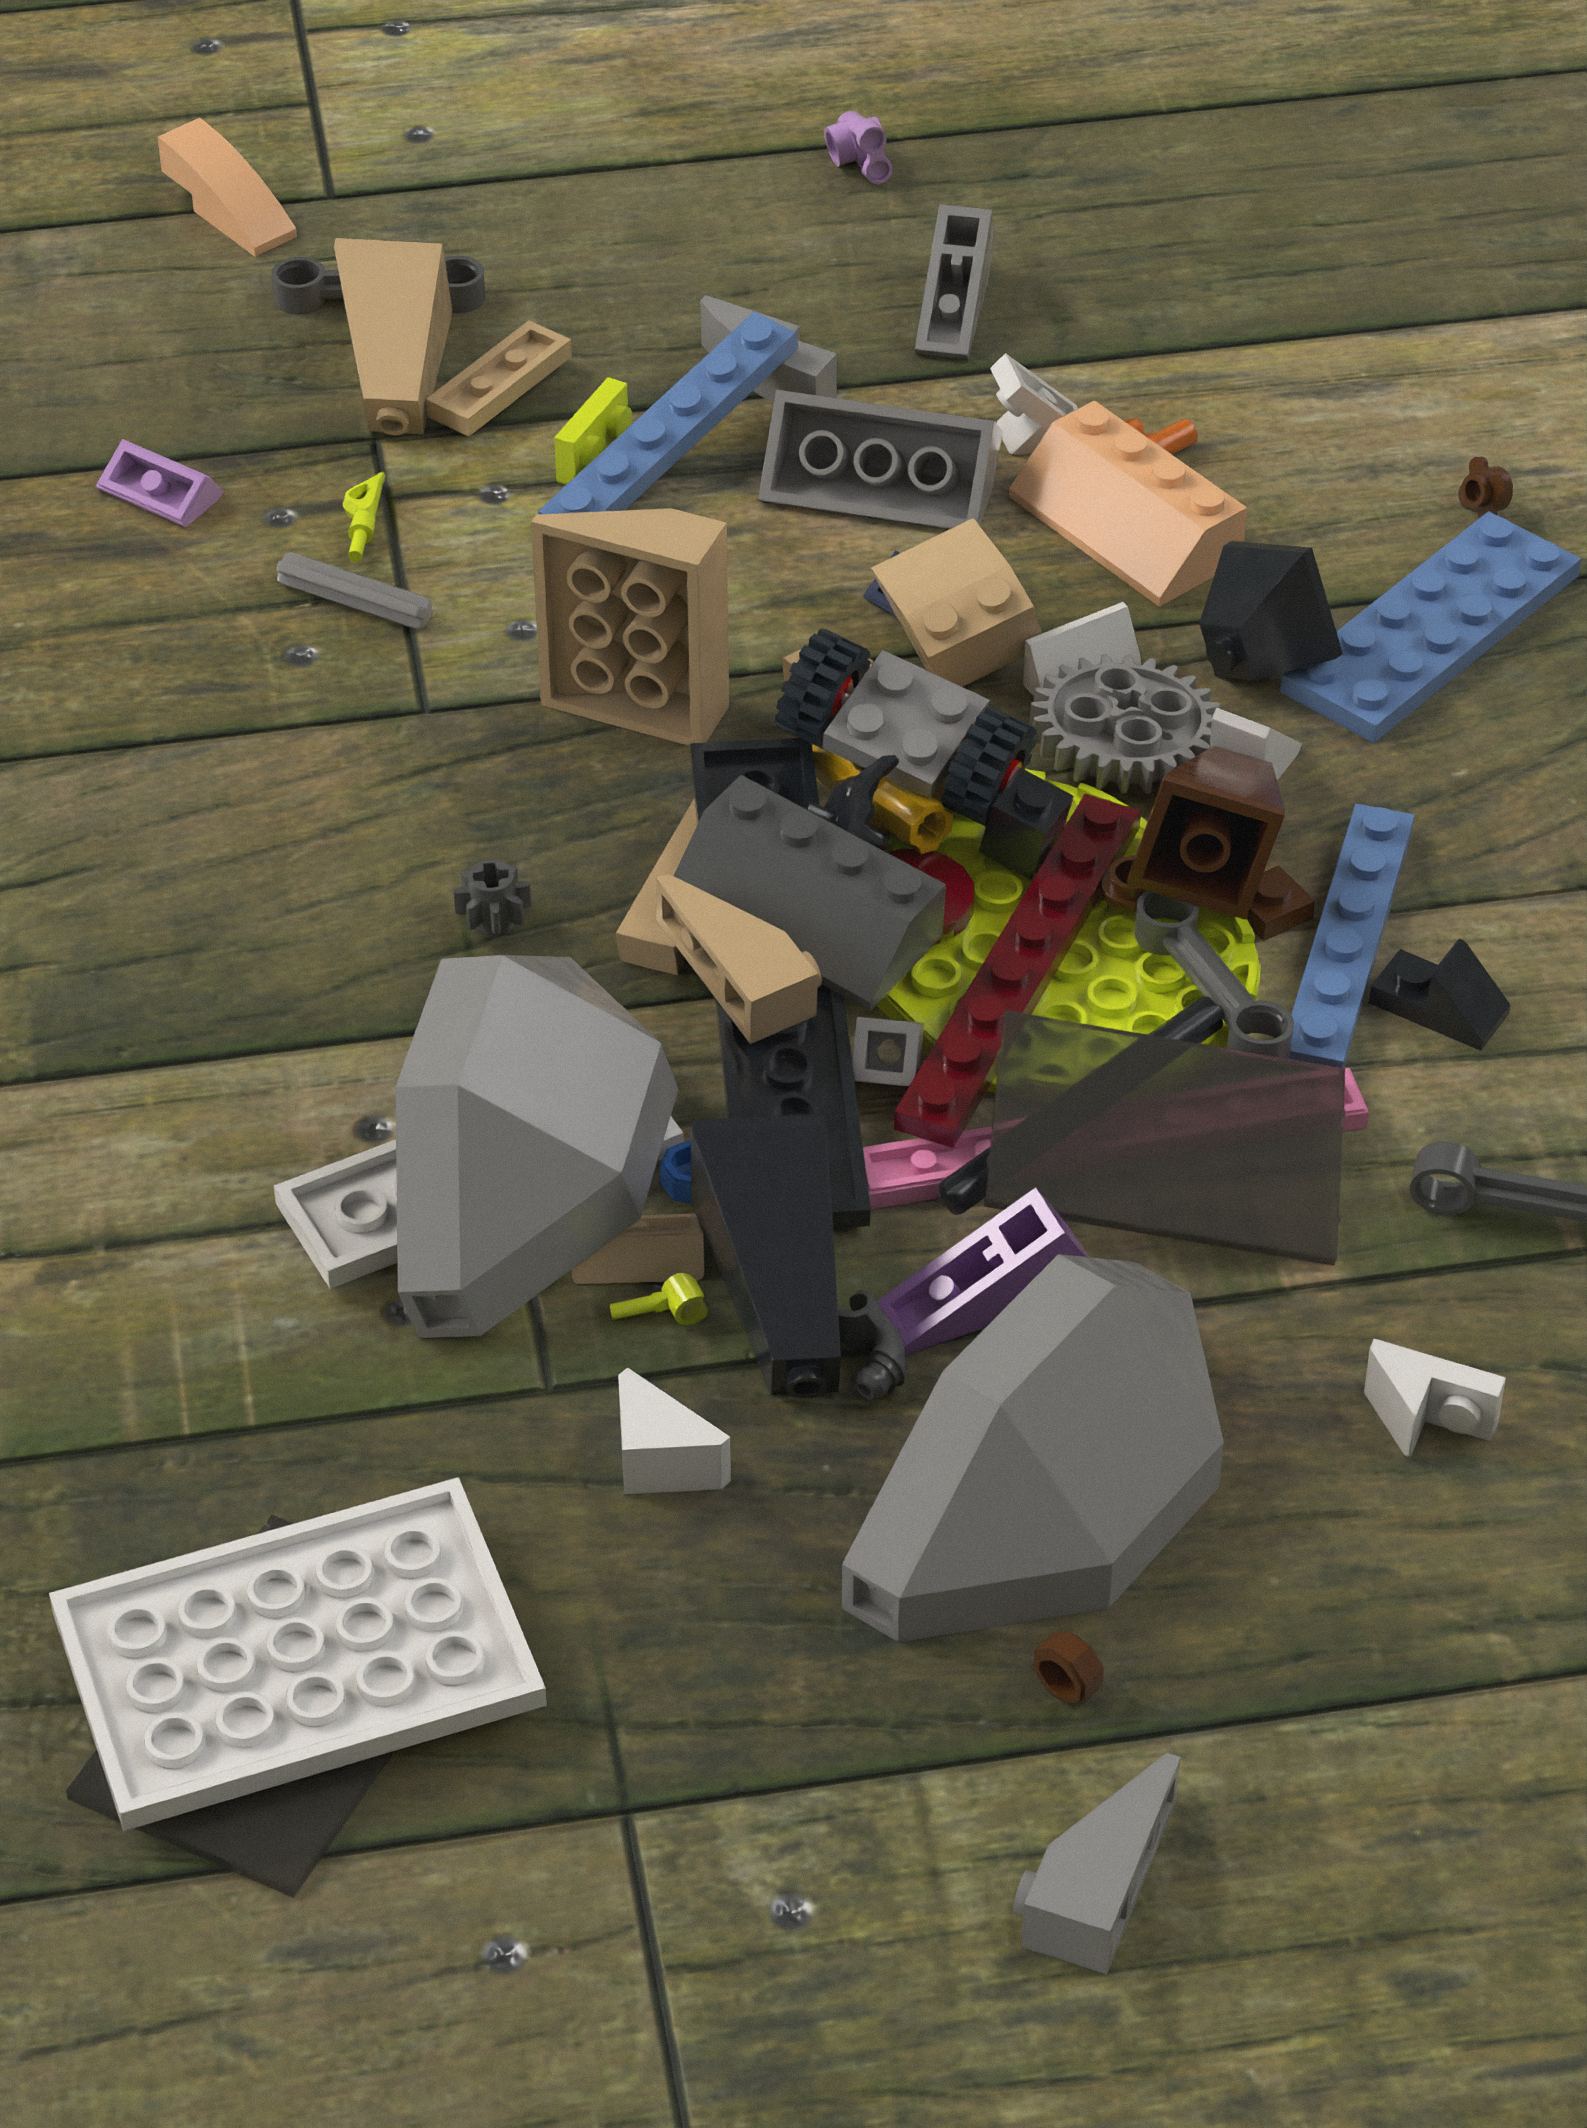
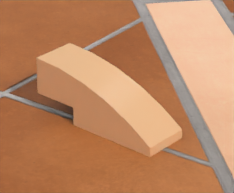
M197 118L158 136L162 172L192 194L195 213L254 257L297 237L296 227L261 177L243 156L204 120Z

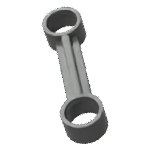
M466 256L445 258L452 313H466L479 308L485 301L484 268L482 264ZM292 257L280 261L272 269L274 302L284 312L306 314L320 309L326 301H344L338 270H324L323 265L315 259Z
M1145 891L1137 901L1134 936L1137 943L1151 953L1171 955L1203 996L1210 997L1216 1005H1221L1224 1011L1222 1019L1229 1027L1227 1053L1236 1065L1253 1072H1270L1284 1066L1290 1057L1294 1021L1290 1013L1275 1003L1255 1001L1197 930L1199 906ZM1166 918V919L1177 920V921H1179V922H1178V923H1162V922H1158V921H1156V920H1154V919ZM1262 1033L1272 1036L1274 1039L1259 1040L1251 1038L1246 1034Z
M1440 1141L1430 1143L1424 1146L1416 1156L1410 1193L1413 1200L1420 1207L1431 1213L1456 1215L1468 1210L1474 1202L1587 1222L1586 1185L1481 1167L1478 1157L1470 1149L1454 1142ZM1446 1174L1457 1178L1461 1182L1446 1183L1436 1180L1430 1175Z

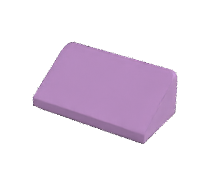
M124 439L121 440L95 486L105 493L185 528L216 503L224 492L210 476Z

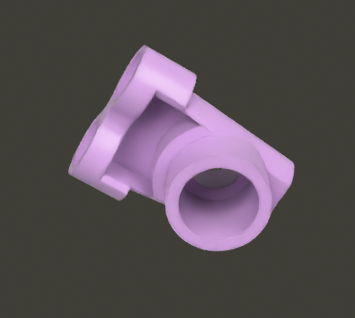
M848 111L837 119L838 123L824 128L826 145L837 167L856 161L861 167L862 174L874 184H882L891 177L893 166L884 153L887 137L876 116L866 119L856 111Z

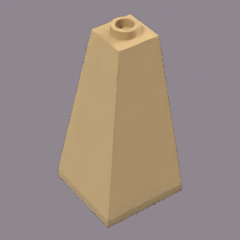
M335 238V256L369 431L383 432L389 435H401L404 433L424 434L427 421L426 398L434 392L452 317V304L443 244Z

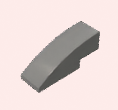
M705 295L701 299V345L710 353L754 311ZM759 313L796 332L798 349L753 391L773 403L776 390L837 398V353L801 342L800 326Z

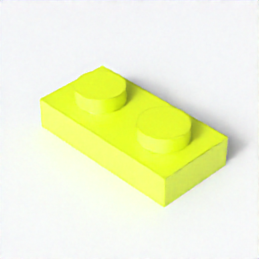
M607 377L554 437L556 482L567 485L630 427L632 410L628 407L627 383Z

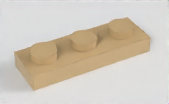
M528 320L426 398L427 417L464 435H472L572 357L571 339Z

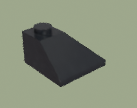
M1230 541L1223 546L1199 623L1206 645L1207 658L1212 665L1215 676L1255 681L1331 661L1343 654L1312 547Z

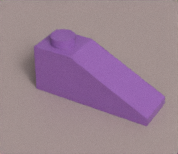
M1035 1187L877 1300V1303H879L894 1326L899 1328L901 1338L904 1340L905 1355H909L986 1328L1058 1254L1088 1257L1066 1221Z

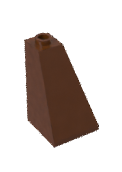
M1214 746L1164 774L1128 875L1127 885L1246 920L1285 816V808L1273 764Z

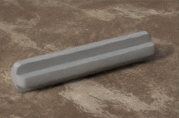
M293 552L286 553L282 561H279L277 564V580L284 586L416 630L423 629L427 621L431 620L433 614L431 611L432 601L426 596Z

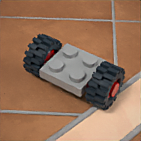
M822 628L818 631V634L814 633L809 638L808 646L804 645L799 652V661L797 663L793 662L789 670L792 673L789 681H784L781 689L784 695L778 700L776 707L779 710L775 715V722L778 723L776 726L864 768H867L882 756L896 755L899 763L885 778L929 799L947 773L951 771L944 781L943 788L945 790L941 795L942 805L986 827L994 802L1020 768L1025 769L1030 764L1032 758L1030 752L1036 744L1034 737L1037 731L1034 729L1035 727L993 707H989V699L889 652L882 650L870 667L871 661L868 659L871 654L867 648L827 629Z

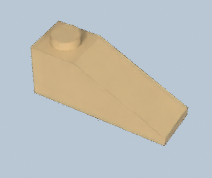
M668 873L656 877L657 922L750 1044L816 1016L817 987L821 986L822 983L819 967L813 956L807 951L801 952L785 931Z

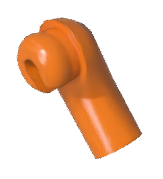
M1130 418L1124 420L1172 455L1195 444L1198 439L1197 430L1188 419H1182L1156 433H1144V426L1140 419L1136 418L1133 420Z

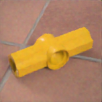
M812 744L816 781L832 791L837 780L857 776L866 769ZM885 777L880 780L873 796L872 802L875 806V815L870 821V825L887 830L920 854L937 850L945 836L952 831L953 813L944 808L942 803L933 797L929 799Z

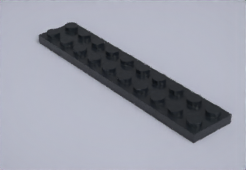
M801 738L690 743L697 825L704 810L740 775L800 807L805 801L820 805L812 744ZM821 984V986L817 987L816 1016L752 1044L748 1042L715 998L727 1118L826 1114L833 1228L870 1226L871 1208L844 996Z

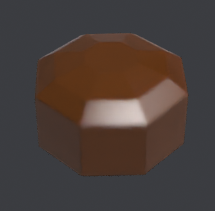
M1069 1631L1052 1633L1034 1650V1672L1045 1689L1064 1703H1085L1103 1685L1104 1667L1092 1646Z

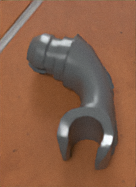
M858 1290L849 1298L852 1311H846L842 1308L838 1310L840 1341L850 1348H859L866 1345L873 1348L866 1367L862 1368L857 1374L856 1389L867 1399H881L887 1394L888 1389L904 1384L907 1371L904 1340L901 1338L899 1328L894 1326L879 1303H877L871 1291Z

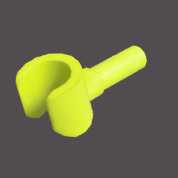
M676 1273L664 1282L660 1292L610 1304L613 1320L670 1309L677 1323L692 1325L703 1320L708 1314V1308L703 1301L704 1293L697 1280L687 1273Z

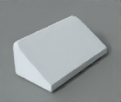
M1121 602L1025 640L1023 685L1034 696L1036 688H1043L1046 675L1058 677L1059 666L1066 665L1078 670L1079 658H1085L1093 665H1099L1102 654H1107L1114 663H1122L1124 656L1131 654L1134 663L1141 665V657L1128 606Z

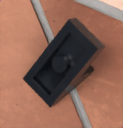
M1462 939L1456 941L1438 965L1400 949L1371 985L1369 1004L1480 1051L1509 1015L1511 1006L1471 948Z

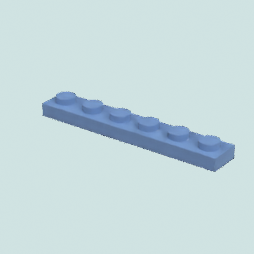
M754 311L538 511V514L626 510L798 349L796 332Z
M1355 803L1291 1014L1294 1021L1289 1060L1282 1068L1312 1074L1345 1068L1412 836L1415 814Z

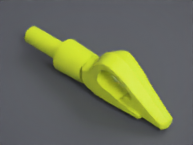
M384 472L378 473L345 493L343 507L347 516L352 519L348 530V536L352 540L348 558L352 562L361 561L365 544L373 539L375 517L386 477Z

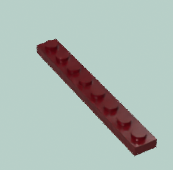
M1084 794L895 1109L894 1130L950 1148L955 1147L1102 894V878L1110 869L1111 864L1125 855L1139 831L1141 810Z

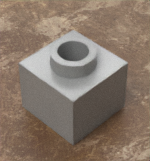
M857 1017L852 1061L854 1081L910 1086L920 1069L924 1023ZM888 1039L896 1041L901 1047L899 1060L890 1065L881 1061L878 1055L879 1046Z

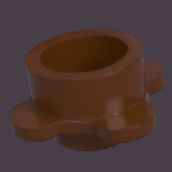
M1474 457L1469 462V475L1465 477L1459 488V501L1462 506L1471 507L1477 512L1478 518L1488 511L1498 515L1497 511L1504 510L1511 502L1513 496L1511 477L1500 466L1489 467L1485 457Z

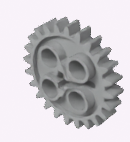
M1102 654L1099 665H1093L1087 659L1079 658L1078 670L1061 665L1059 666L1058 677L1046 675L1043 688L1035 689L1034 702L1031 703L1029 725L1035 727L1034 729L1037 731L1034 738L1036 739V744H1041L1040 756L1042 758L1055 757L1054 769L1056 771L1072 767L1074 768V781L1079 782L1088 776L1095 777L1096 789L1100 790L1111 781L1117 782L1121 793H1126L1130 784H1139L1145 793H1151L1152 782L1158 781L1161 783L1164 774L1210 749L1212 718L1216 708L1220 709V703L1210 701L1211 690L1209 688L1195 689L1197 677L1194 675L1178 679L1176 677L1178 666L1172 665L1161 671L1155 669V658H1149L1143 665H1136L1131 654H1126L1122 663H1114L1107 654Z

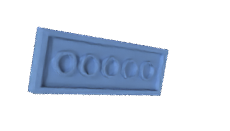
M1488 511L1337 631L1343 652L1341 656L1331 661L1283 673L1280 692L1374 744L1579 576L1581 558Z

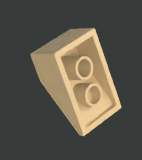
M974 518L871 568L875 579L926 670L961 687L1024 657L1025 640L1042 634L1035 608L1017 576Z

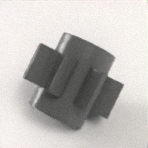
M484 860L473 865L469 871L463 870L461 872L462 887L453 889L455 914H466L467 929L470 931L475 929L477 932L487 936H499L511 931L516 924H524L523 909L531 906L530 882L518 881V867L515 865L510 866L500 860Z

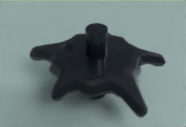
M896 755L882 756L859 775L837 780L824 807L810 801H805L801 807L885 851L890 840V833L870 825V821L875 815V806L872 801L880 780L898 765L899 759Z

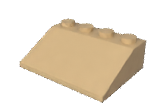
M672 508L536 514L531 521L541 705L690 746V743H706L729 708L727 523Z

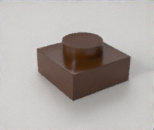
M1278 865L1264 871L1247 915V920L1253 931L1265 941L1313 919L1315 900Z

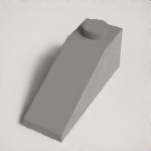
M939 204L915 343V354L968 360L987 289L995 243L992 210Z
M1165 1753L1051 1842L1046 1849L1037 1873L1025 1870L1013 1905V1913L1023 1916L1021 1947L1107 1975L1177 1801L1180 1756Z

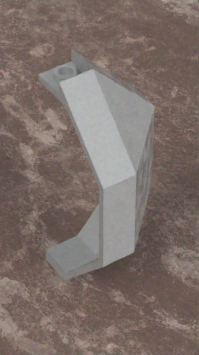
M496 955L446 958L440 961L395 1087L398 1294L418 1338L483 1335L641 1218L679 1089L661 1042L571 957Z
M1058 1254L942 1371L842 1563V1609L899 1643L1110 1608L1219 1488L1224 1441L1191 1293L1136 1262Z

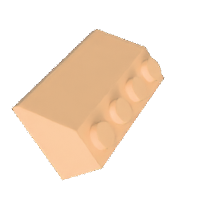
M1095 400L1052 422L1009 488V498L1159 607L1213 578L1223 546L1230 541L1244 542L1246 506Z

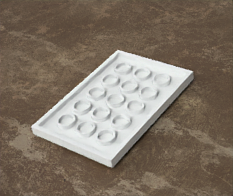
M459 1477L49 1593L52 1612L123 1831L547 1706L545 1685Z

